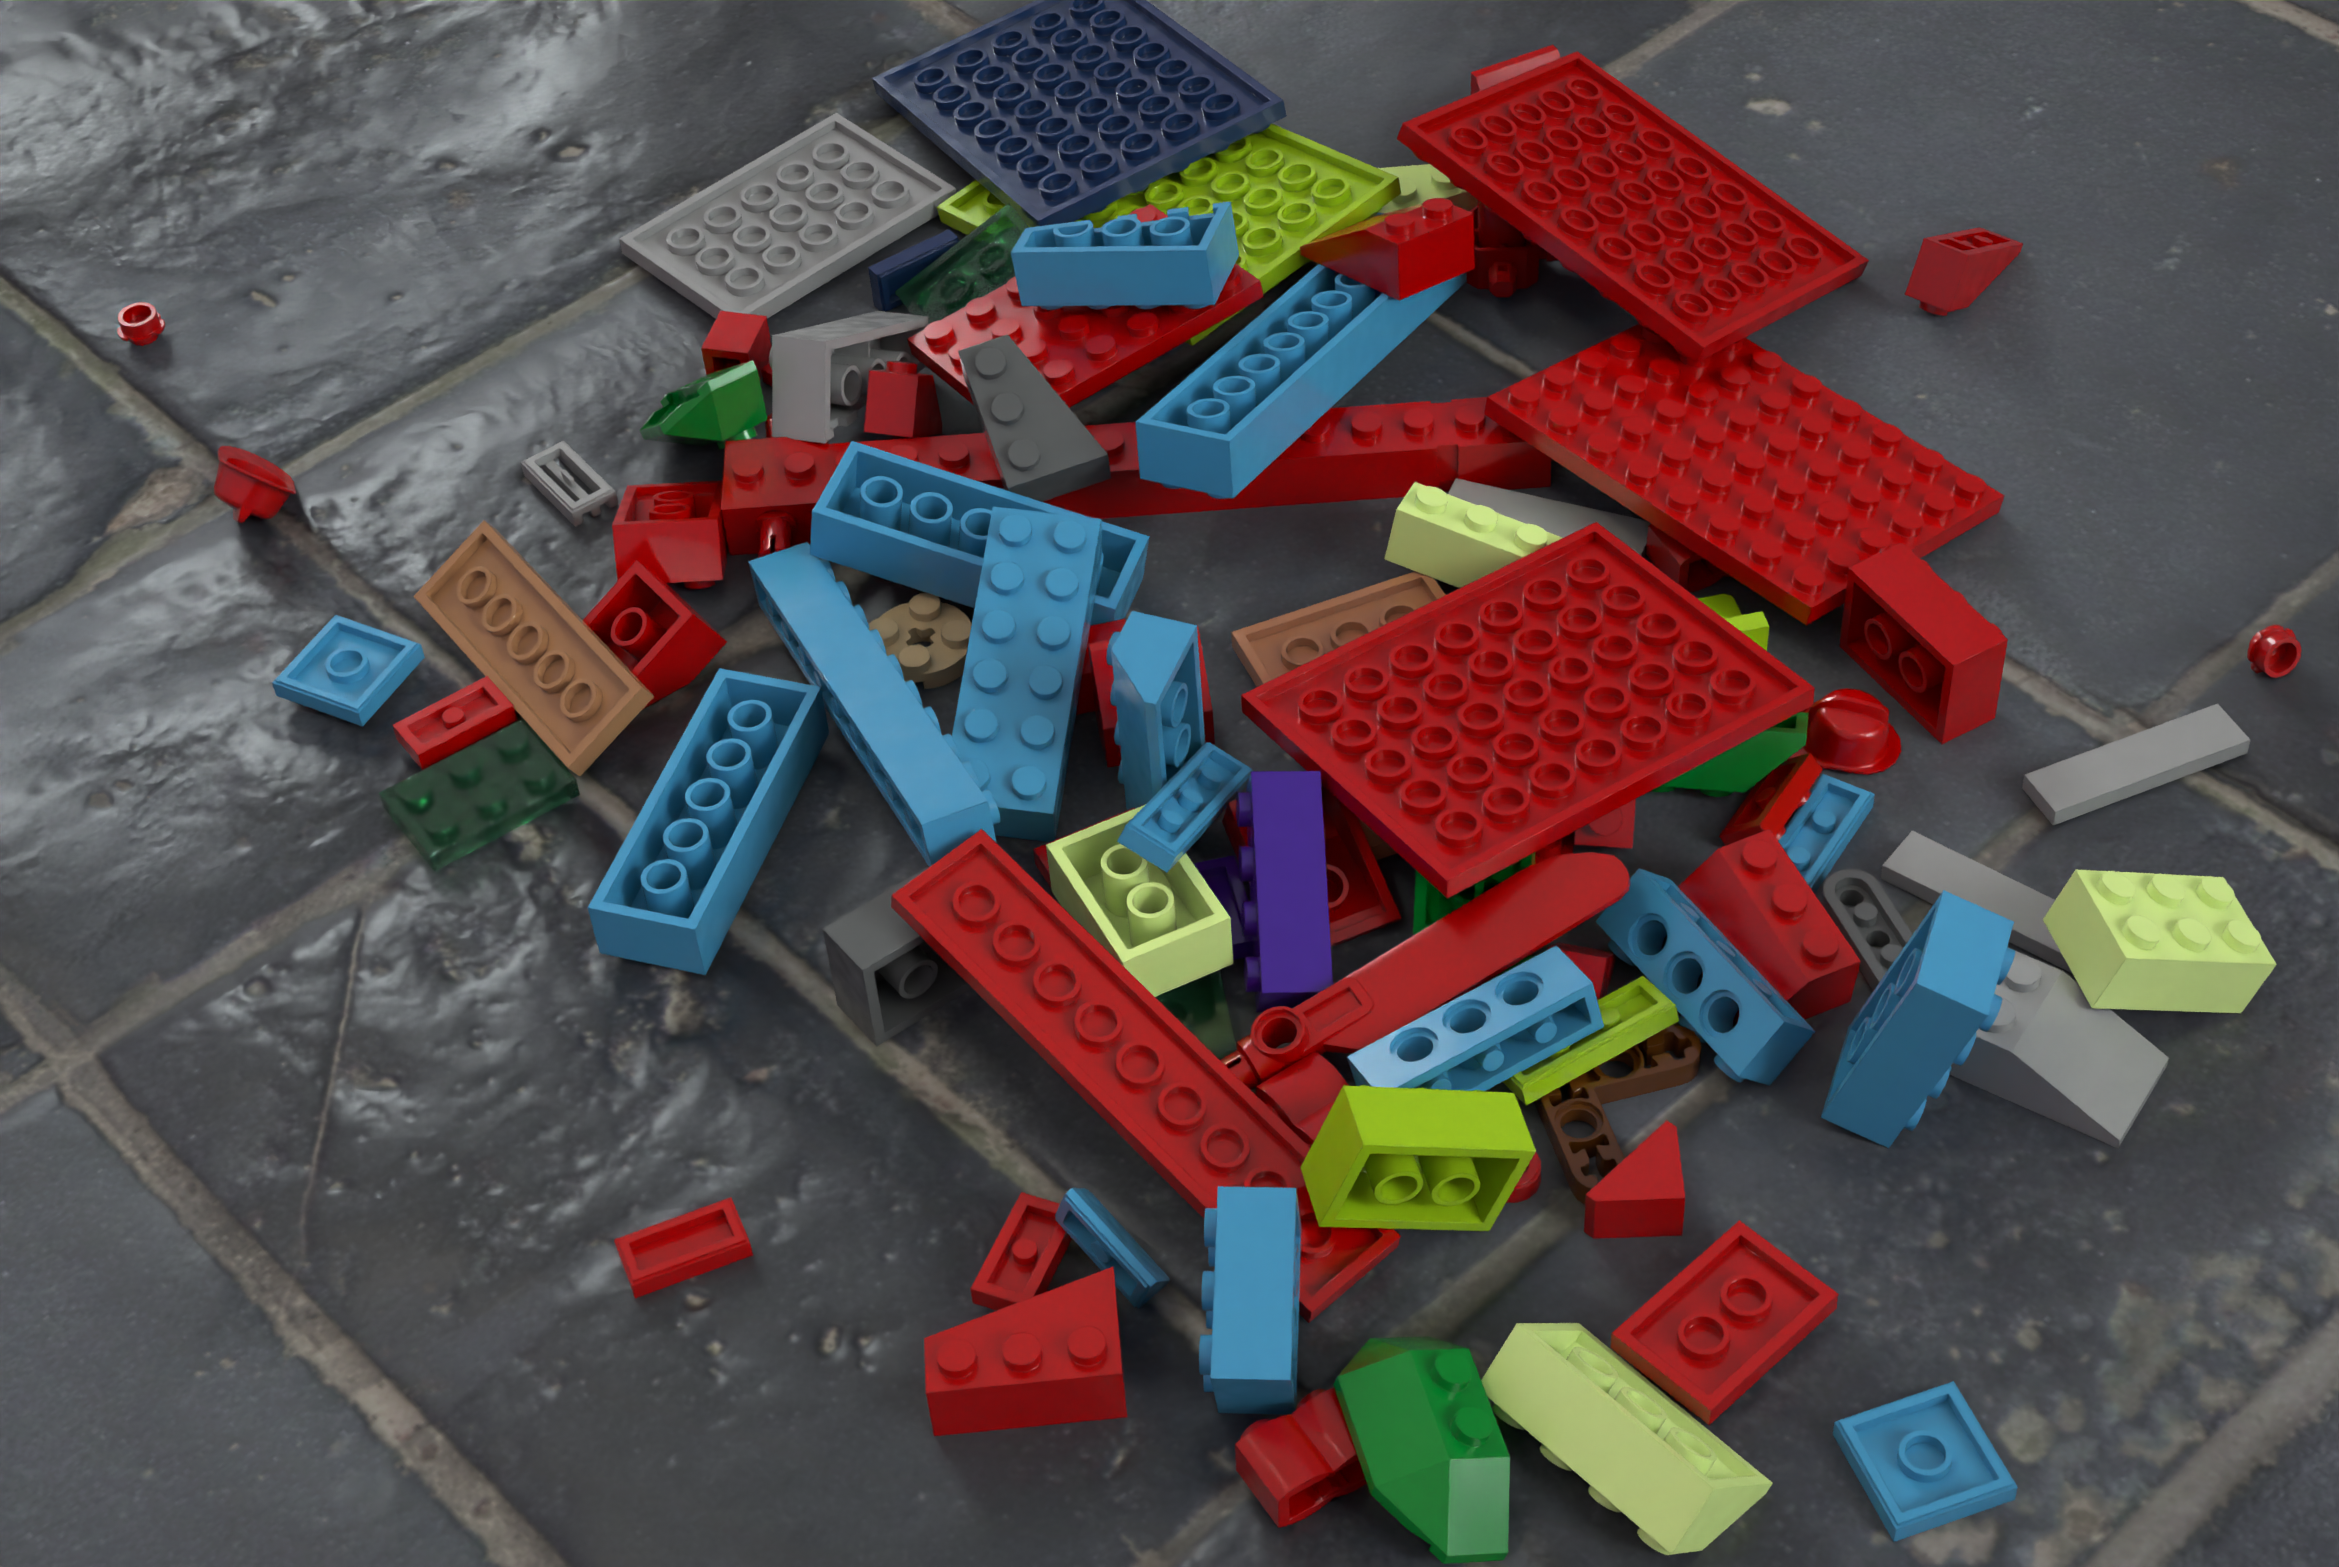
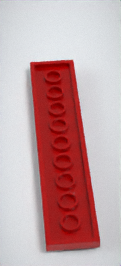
M979 830L891 895V908L1203 1218L1205 1217V1208H1217L1218 1186L1296 1188L1301 1221L1299 1314L1308 1323L1398 1247L1401 1235L1394 1229L1319 1227L1300 1168L1310 1147L984 830Z

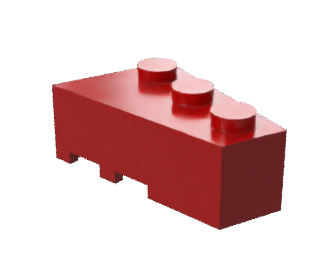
M1114 1266L924 1338L926 1397L934 1436L1127 1417Z

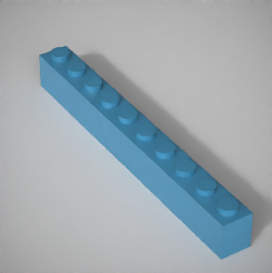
M808 542L748 561L760 608L810 685L821 687L825 708L928 866H932L981 829L996 842L993 825L1000 823V814L990 790L981 792L973 766L969 761L961 763L954 739L949 733L941 734L940 725L931 706L923 708L913 680L905 682L898 659L894 654L887 656L878 630L869 631L863 609L859 604L852 606L848 589L842 580L836 582L830 562L810 555V545Z

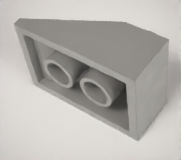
M2015 951V957L2007 976L1995 989L1994 994L2002 997V1004L1993 1025L1987 1032L1980 1029L1976 1031V1039L1969 1056L1962 1066L1952 1063L1950 1075L2119 1148L2167 1067L2169 1057L2112 1010L2091 1008L2079 984L2063 970Z

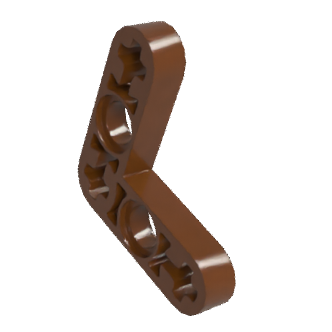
M1671 1025L1564 1084L1568 1085V1100L1562 1103V1095L1559 1088L1534 1101L1569 1187L1576 1199L1584 1205L1586 1194L1599 1183L1595 1175H1589V1159L1596 1156L1595 1164L1603 1178L1625 1159L1602 1104L1680 1086L1692 1081L1698 1075L1702 1047L1700 1039L1690 1029ZM1673 1051L1677 1057H1683V1059L1674 1060L1670 1053L1664 1052ZM1643 1056L1646 1057V1066L1651 1065V1068H1644ZM1609 1061H1620L1629 1065L1633 1071L1627 1076L1614 1078L1604 1074L1600 1067ZM1571 1121H1584L1592 1125L1595 1132L1585 1138H1574L1565 1134L1561 1128Z

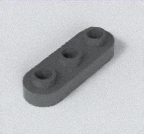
M1858 869L1839 870L1825 880L1821 904L1861 960L1859 970L1874 991L1913 933L1874 876ZM1871 946H1879V947H1882V948H1881V949H1878V948H1874V947H1871Z

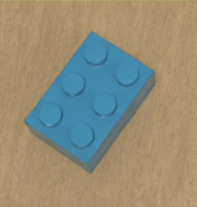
M1218 1186L1217 1208H1205L1204 1244L1205 1247H1208L1209 1267H1215V1271H1203L1202 1310L1206 1311V1328L1212 1329V1335H1200L1199 1372L1200 1375H1203L1204 1392H1214L1218 1413L1292 1414L1296 1410L1301 1260V1221L1296 1188Z

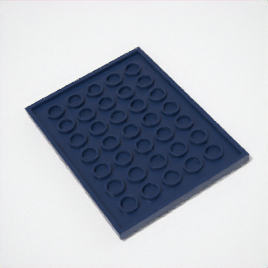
M1035 0L872 78L876 94L1030 227L1074 222L1090 213L1100 212L1110 203L1130 193L1143 191L1149 184L1171 173L1183 171L1191 163L1211 153L1221 152L1227 149L1230 144L1252 133L1262 132L1270 124L1287 116L1283 99L1147 0Z

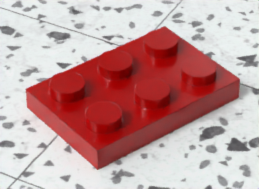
M1739 1220L1611 1333L1610 1348L1701 1420L1710 1425L1837 1309L1839 1294Z

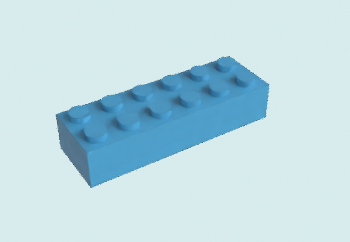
M851 441L812 510L810 555L975 608L993 506L1081 517L1088 516ZM1101 521L1102 556L1090 626L1126 617L1143 580L1150 536Z
M994 506L992 508L952 738L957 746L961 763L969 761L973 766L981 792L990 790L996 801L1000 814V823L993 825L996 836L1046 842L1056 840L1102 556L1101 519Z
M719 668L588 906L599 953L706 975L829 735L821 687Z

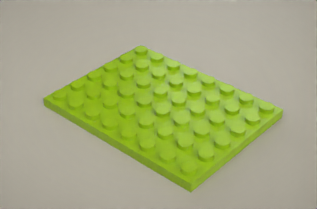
M1270 124L1266 130L1252 133L1230 144L1227 149L1211 153L1191 163L1185 170L1171 173L1149 184L1143 191L1130 193L1110 203L1104 210L1090 213L1076 221L1091 220L1094 228H1101L1108 221L1117 219V216L1129 215L1132 211L1144 208L1149 204L1166 215L1169 209L1188 207L1189 216L1213 213V204L1231 201L1239 250L1236 264L1260 280L1264 294L1305 263L1311 261L1300 255V246L1366 220L1399 196L1401 188L1399 177L1275 124ZM977 180L937 206L942 223L1011 256V251L1025 228H1030L1027 223ZM1244 308L1187 340L1185 343L1191 346L1195 345L1234 315L1243 311Z

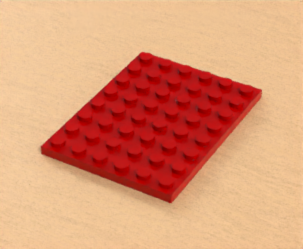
M1578 51L1403 122L1397 140L1411 149L1418 159L1431 164L1447 176L1454 186L1467 191L1483 203L1490 213L1506 220L1522 232L1528 241L1539 245L1558 259L1565 269L1578 274L1594 286L1600 295L1617 303L1633 315L1640 325L1653 330L1673 345L1680 355L1690 358L1696 363L1862 276L1869 262L1863 255Z
M1637 324L1488 396L1484 409V415L1805 625L1812 623L1844 604L1848 567L1901 542L1920 559L1999 513L2005 496L1988 486L1980 477L1965 472L1944 459L1939 452L1924 447L1903 434L1898 427L1883 422L1862 409L1857 402L1845 399L1822 385L1821 381L1816 377L1804 374L1783 361L1778 354L1763 349L1747 338H1743L1696 363L1690 358L1680 355L1673 345L1653 330Z
M1595 522L1242 694L1241 705L1242 713L1306 771H1320L1321 784L1446 898H1449L1809 708L1814 704L1815 687L1615 535Z

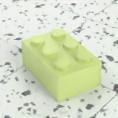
M1143 805L1046 844L1051 889L1060 905L1156 997L1234 964L1231 918L1188 855L1185 853L1166 873L1117 842L1125 825L1145 806Z
M2076 869L2043 918L2046 927L2091 1008L2241 1014L2277 965L2263 943L2260 933L2254 928L2235 897L2233 889L2228 885L2224 877Z

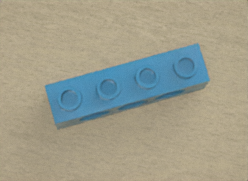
M1639 868L1630 879L1629 891L1621 900L1606 908L1597 919L1596 923L1611 938L1608 942L1610 950L1627 964L1637 966L1646 976L1645 978L1676 1005L1677 1011L1681 1014L1678 1021L1680 1026L1690 1029L1698 1036L1700 1042H1707L1717 1053L1714 1058L1715 1064L1733 1080L1743 1082L1744 1079L1771 1085L1815 1033V1030L1671 879ZM1667 935L1666 944L1662 949L1663 940ZM1703 972L1702 982L1697 988L1698 978ZM1739 1010V1019L1733 1028V1020Z
M1556 945L1347 1056L1356 1086L1486 1091L1604 1027L1593 982Z

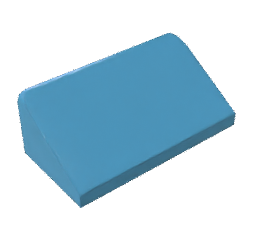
M1071 1188L1065 1193L1055 1214V1220L1101 1271L1114 1266L1116 1287L1134 1307L1136 1306L1139 1309L1168 1284L1169 1277L1088 1189Z

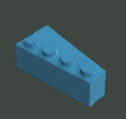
M1231 201L1213 204V213L1189 216L1188 207L1169 209L1167 210L1168 217L1155 221L1140 222L1137 214L1117 216V219L1108 221L1101 228H1094L1091 220L1025 228L1011 251L1021 306H1040L1046 310H1054L1063 306H1088L1091 309L1098 310L1115 305H1135L1140 309H1152L1160 305H1184L1189 309H1199L1208 305H1215L1239 257Z

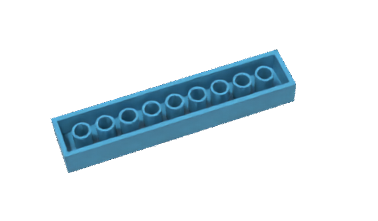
M1318 264L1136 421L1140 479L1158 482L1164 487L1171 489L1186 488L1205 492L1217 499H1233L1467 282V272L1399 301Z

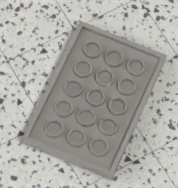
M835 113L626 234L619 240L623 255L715 319L720 311L767 316L768 319L930 219L935 218L939 215L937 206L956 194V188L838 113Z

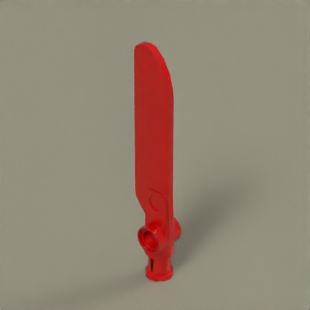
M1595 852L1558 855L1532 864L1296 1007L1279 1006L1263 1011L1253 1022L1251 1033L1236 1042L1237 1050L1220 1061L1252 1090L1312 1052L1320 1055L1326 1051L1354 1053L1477 988L1621 900L1629 891V873L1622 861L1614 855ZM1291 1043L1289 1046L1276 1049L1281 1044Z

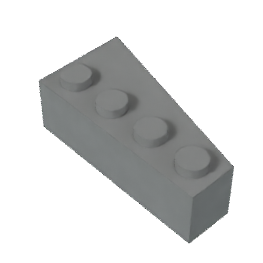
M875 311L772 335V347L769 354V363L772 369V437H788L794 440L826 443L834 437V428L837 426H849L857 419V411L866 406L869 370H886L887 361L917 364V373L924 369L926 366L911 354L907 338L924 330L928 325V316Z

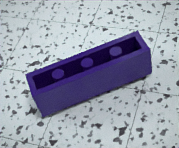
M1251 771L1246 792H1237L1236 796L1237 827H1247L1248 846H1240L1239 878L1240 881H1250L1251 901L1242 902L1241 926L1243 937L1252 936L1253 957H1245L1244 961L1245 991L1255 992L1256 1012H1263L1272 1007H1296L1333 985L1321 772Z

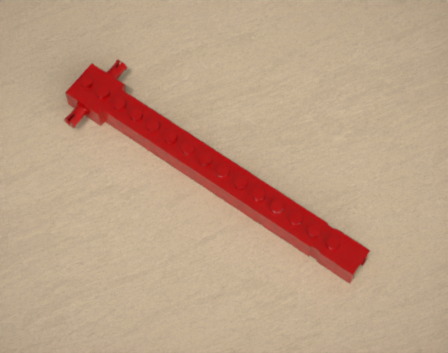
M1487 397L1451 399V402L1444 403L1422 401L1330 408L1233 499H1217L1205 492L1186 488L1171 489L1164 487L1158 482L1140 479L1136 422L1085 425L1087 430L1108 454L1111 479L1043 502L1091 518L1104 519L1400 498L1406 496L1414 482L1448 492L1456 478L1507 490L1550 487L1551 458L1484 415ZM772 413L768 415V420L765 421L766 438L725 441L721 513L730 555L758 554V558L805 542H808L810 545L812 510L851 442L829 444V442L817 443L794 440L788 437H772ZM984 433L857 442L1004 489Z

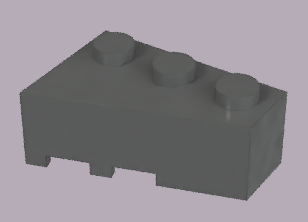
M1008 334L958 351L965 382L1005 490L1043 502L1111 479L1107 452Z

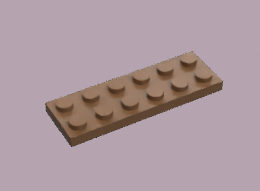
M485 520L413 596L485 677L488 676L513 704L514 709L565 766L578 776H581L654 697L499 531Z

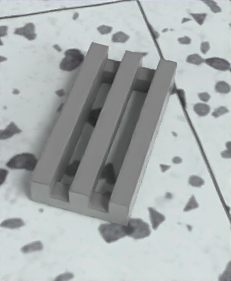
M561 441L521 462L524 476L575 527L584 523L583 514L588 513L592 518L601 514L600 505L605 503L609 508L618 505L616 491L565 441ZM559 458L593 493L588 495L574 481V478L553 460ZM540 466H541L574 500H572V499L540 468Z

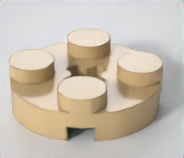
M919 593L913 596L909 602L888 610L879 618L869 623V631L878 630L887 656L894 654L898 659L905 682L913 680L914 683L923 682L924 689H930L946 685L963 674L972 623L964 612L953 605L942 603L938 596L929 593ZM921 641L931 642V645L928 647H924L921 644H913Z

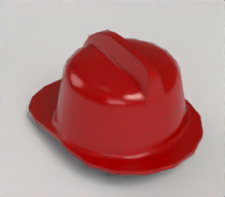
M220 446L218 449L219 467L214 485V495L233 508V519L236 522L242 524L249 516L272 519L289 496L296 494L292 478L270 461L232 446Z
M1843 688L1832 691L1822 699L1814 702L1809 708L1801 711L1809 713L1806 745L1788 759L1811 753L1818 764L1824 769L1869 775L1883 772L1896 763L1901 753V741L1894 727L1888 723L1890 712L1887 707L1867 692L1859 689Z

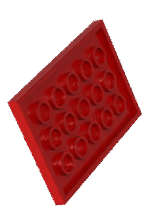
M1151 204L1130 213L1137 214L1140 222L1155 221L1168 217ZM1235 263L1215 305H1208L1204 308L1189 309L1184 305H1160L1152 309H1140L1135 305H1115L1098 310L1091 309L1088 306H1063L1054 310H1046L1040 306H1021L1015 276L1007 284L981 298L970 301L965 307L944 319L928 324L924 330L907 338L911 354L974 405L963 376L958 351L1008 334L1070 408L1264 296L1260 280Z

